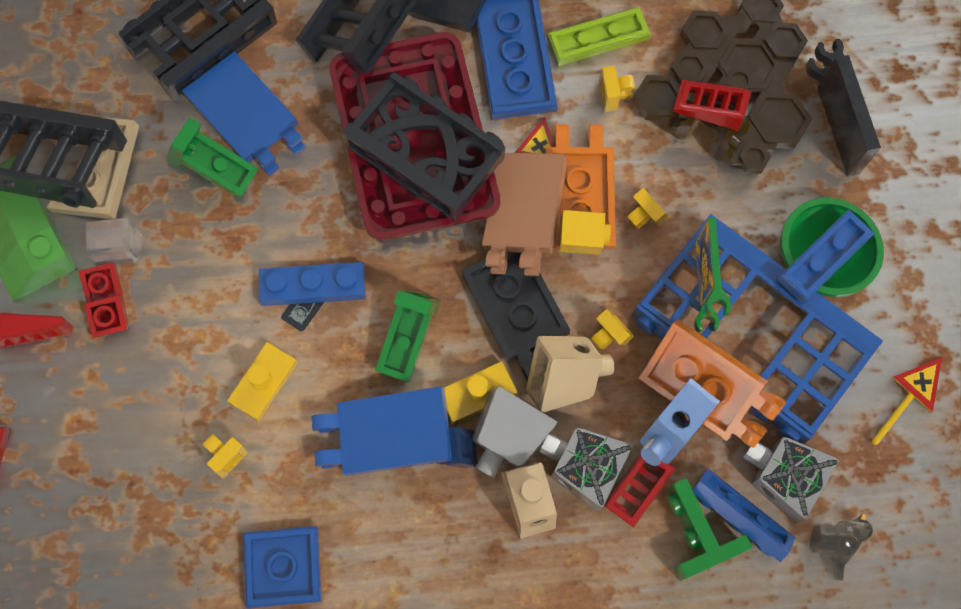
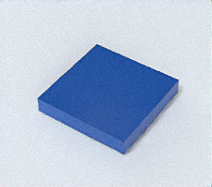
M317 526L243 533L247 609L322 602L319 532Z

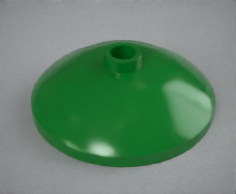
M831 197L816 198L804 202L788 216L781 230L780 251L785 266L788 268L849 209L875 234L816 291L827 297H846L862 291L877 277L883 264L884 246L877 226L862 209L848 201Z

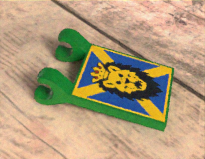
M716 217L707 219L695 241L701 308L694 321V328L697 332L702 331L701 320L708 319L712 322L713 332L718 329L720 319L712 304H721L724 308V316H728L732 309L731 300L722 289Z

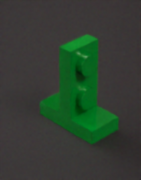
M189 117L172 142L166 162L176 168L183 164L240 199L259 168L201 133L200 128L202 124Z
M409 289L397 291L393 303L397 307L375 371L406 382L411 381L432 316L437 314L441 300Z
M687 478L674 483L668 488L670 493L667 496L669 507L675 516L680 515L686 527L683 530L684 538L690 549H696L699 556L674 567L679 581L753 548L747 535L719 546Z

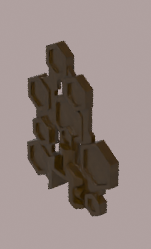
M743 0L736 17L719 16L717 12L693 11L680 32V36L687 46L677 56L671 66L668 76L646 75L635 92L633 101L645 120L662 121L665 128L675 133L680 140H685L697 120L717 130L725 136L714 158L716 160H723L732 166H741L745 173L761 174L771 158L769 152H773L775 148L795 149L812 121L811 116L796 94L784 93L787 87L783 83L808 40L796 23L782 22L780 13L784 5L781 0ZM749 27H757L758 29L753 39L736 38L737 35L744 36ZM717 69L722 76L717 85L750 90L751 94L760 95L748 115L744 116L742 124L737 131L673 112L682 80L708 83ZM688 94L686 104H693L695 94ZM702 96L700 106H707L709 98ZM716 100L714 108H720L722 102ZM729 104L728 110H734L735 106Z

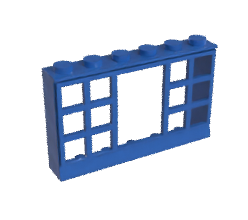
M712 214L708 216V218L715 217ZM716 218L718 248L723 251L719 256L720 266L730 256L750 271L737 289L721 279L722 289L731 296L729 299L732 306L754 277L757 276L807 313L806 317L761 375V377L767 380L773 371L777 370L796 385L795 389L786 399L785 406L773 421L765 417L753 406L749 410L759 420L764 422L768 420L779 428L778 433L782 437L805 444L811 440L868 360L882 344L883 340L818 292H815L802 304L777 280L786 269ZM707 219L636 306L631 317L635 319V324L645 333H654L663 340L673 322L679 319L689 306H692L698 312L700 311V302L695 299L699 294V283L688 294L672 282L670 278L683 262H686L697 271V260L690 256V253L694 250L695 241ZM664 286L684 300L670 319L650 305ZM722 307V308L720 309V311L717 313V315L719 316L720 321H721L722 318L724 317V314H723V313H724V308H723V307ZM813 319L835 334L822 353L800 338ZM712 322L709 323L701 334L706 339L712 333ZM841 339L860 353L847 372L828 358ZM794 344L816 360L803 378H800L780 363ZM822 365L841 378L828 398L808 384ZM802 391L822 404L809 424L789 410Z

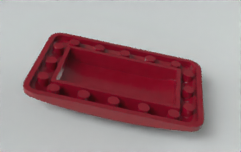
M439 32L390 42L368 75L358 73L343 52L333 57L329 64V72L343 130L350 122H354L389 79L390 74L395 72L401 77L406 75L412 78L418 84L419 89L428 95L435 94L439 96L449 109L457 114L464 113L473 120L476 127L483 131L462 46L459 39L452 33ZM394 98L388 102L386 111L392 120L398 119L396 105L398 104V107L403 111L408 110L411 105L401 98ZM380 115L366 129L365 132L367 134L385 124ZM420 129L404 132L409 141L410 155L408 162L414 165L420 160L433 157L447 160L444 141L439 130ZM455 135L457 142L461 140V138ZM393 136L397 144L392 143L388 148L393 152H398L402 149V144L397 136ZM469 147L466 153L469 156H476L475 159L467 163L458 160V165L465 168H475L484 162L485 156L476 148ZM347 149L364 226L367 234L373 239L389 240L481 220L493 216L499 210L501 203L500 193L494 172L455 223ZM432 166L427 168L425 173L435 178L438 175L436 169H440L444 173L446 169ZM458 174L453 192L459 196L472 178Z

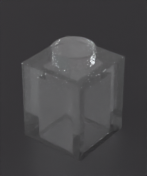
M129 218L86 222L87 256L96 266L111 262L116 264L138 262V250L143 248L142 234L140 229L135 228Z

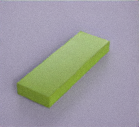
M636 7L550 32L547 35V40L556 64L559 67L649 40L651 33L640 7Z

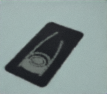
M324 302L290 304L282 314L281 319L303 332Z

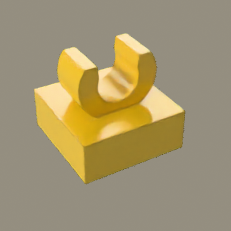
M616 66L602 67L599 87L604 112L616 111L620 99L632 97V90L635 89L633 75L618 77Z
M644 188L633 196L641 206L637 207L627 217L638 229L643 227L651 218L659 226L669 218L667 213Z
M606 309L596 318L603 328L591 339L600 349H605L614 340L619 345L625 346L634 335L612 310Z
M212 434L202 444L214 455L206 464L222 479L249 453L233 437L224 445Z

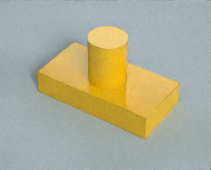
M266 342L227 402L259 422L297 366V360Z
M502 361L444 387L447 413L453 425L482 412L492 386H500L514 396H517L518 392Z

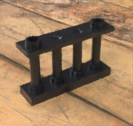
M323 0L296 38V42L314 62H317L326 48L343 52L358 73L368 75L418 0H376L368 13L353 11L359 0ZM344 22L359 25L350 39L335 36Z
M0 101V156L12 135L17 133L28 135L11 168H0V191L58 201L73 208H78L79 206L95 208L97 201L86 187V183L102 151L110 149L122 152L127 139L116 121L112 119ZM42 140H58L41 175L25 172ZM72 145H87L88 148L72 180L56 178Z

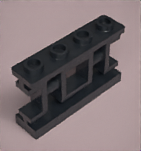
M157 0L151 5L149 10L137 19L128 21L118 34L129 52H132L136 59L149 49L160 59L163 65L153 71L157 82L165 88L167 94L176 102L184 96L182 92L184 88L234 51L237 54L275 26L277 19L273 6L267 0H247L245 2L243 0H219L213 5L207 0ZM234 7L242 16L229 25L222 15ZM202 10L215 25L192 42L179 26ZM166 27L172 36L159 45L152 36ZM183 46L190 55L176 65L169 55Z

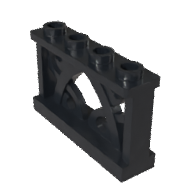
M392 72L388 77L389 79L354 122H350L343 130L344 146L456 223L470 201L497 166L504 160L505 146L497 135L489 131L485 133L476 127L473 120L464 113L457 114L449 109L439 96L435 94L428 95L419 89L418 84L412 78L406 75L401 77L397 73ZM394 98H401L411 106L408 110L403 111L397 104L396 115L398 119L392 120L386 111L387 104ZM380 115L385 124L367 134L365 132L366 129ZM420 129L439 130L444 141L447 160L433 157L420 160L414 165L408 162L410 155L409 141L404 132ZM455 135L461 138V140L457 142ZM393 136H397L402 144V149L398 152H393L388 148L392 143L397 144ZM469 147L476 148L485 156L484 162L475 168L462 167L458 165V160L467 163L475 159L476 156H469L466 153ZM432 166L446 169L445 173L440 169H436L438 175L435 178L430 177L425 172L427 168ZM458 174L471 177L472 179L459 196L453 192Z

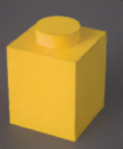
M563 210L560 219L558 252L600 255L604 245H609L611 225L605 224L606 213Z

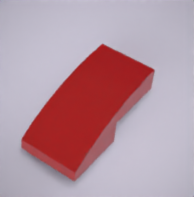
M111 262L78 271L86 299L84 307L92 338L129 330L116 263Z

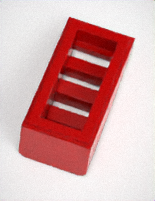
M682 80L673 112L738 131L745 116L751 91L738 87ZM689 93L695 94L693 104H686ZM702 96L709 98L707 106H700ZM716 100L722 102L720 108H714ZM729 104L734 105L735 109L728 110Z
M0 313V347L2 348L72 334L73 326L62 316Z
M641 452L604 504V507L633 528L676 470L672 464H665L661 461L658 466H655L662 471L660 476L657 477L642 466L645 460L642 458ZM637 472L654 483L651 489L634 478ZM628 484L645 495L642 501L625 489ZM620 495L637 507L634 513L617 502Z

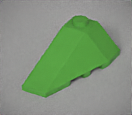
M17 155L0 163V168L10 169ZM0 191V277L11 299L15 302L78 268L41 198Z

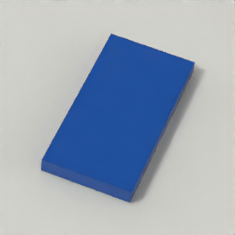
M486 0L476 19V27L491 120L557 112L558 106L539 0Z

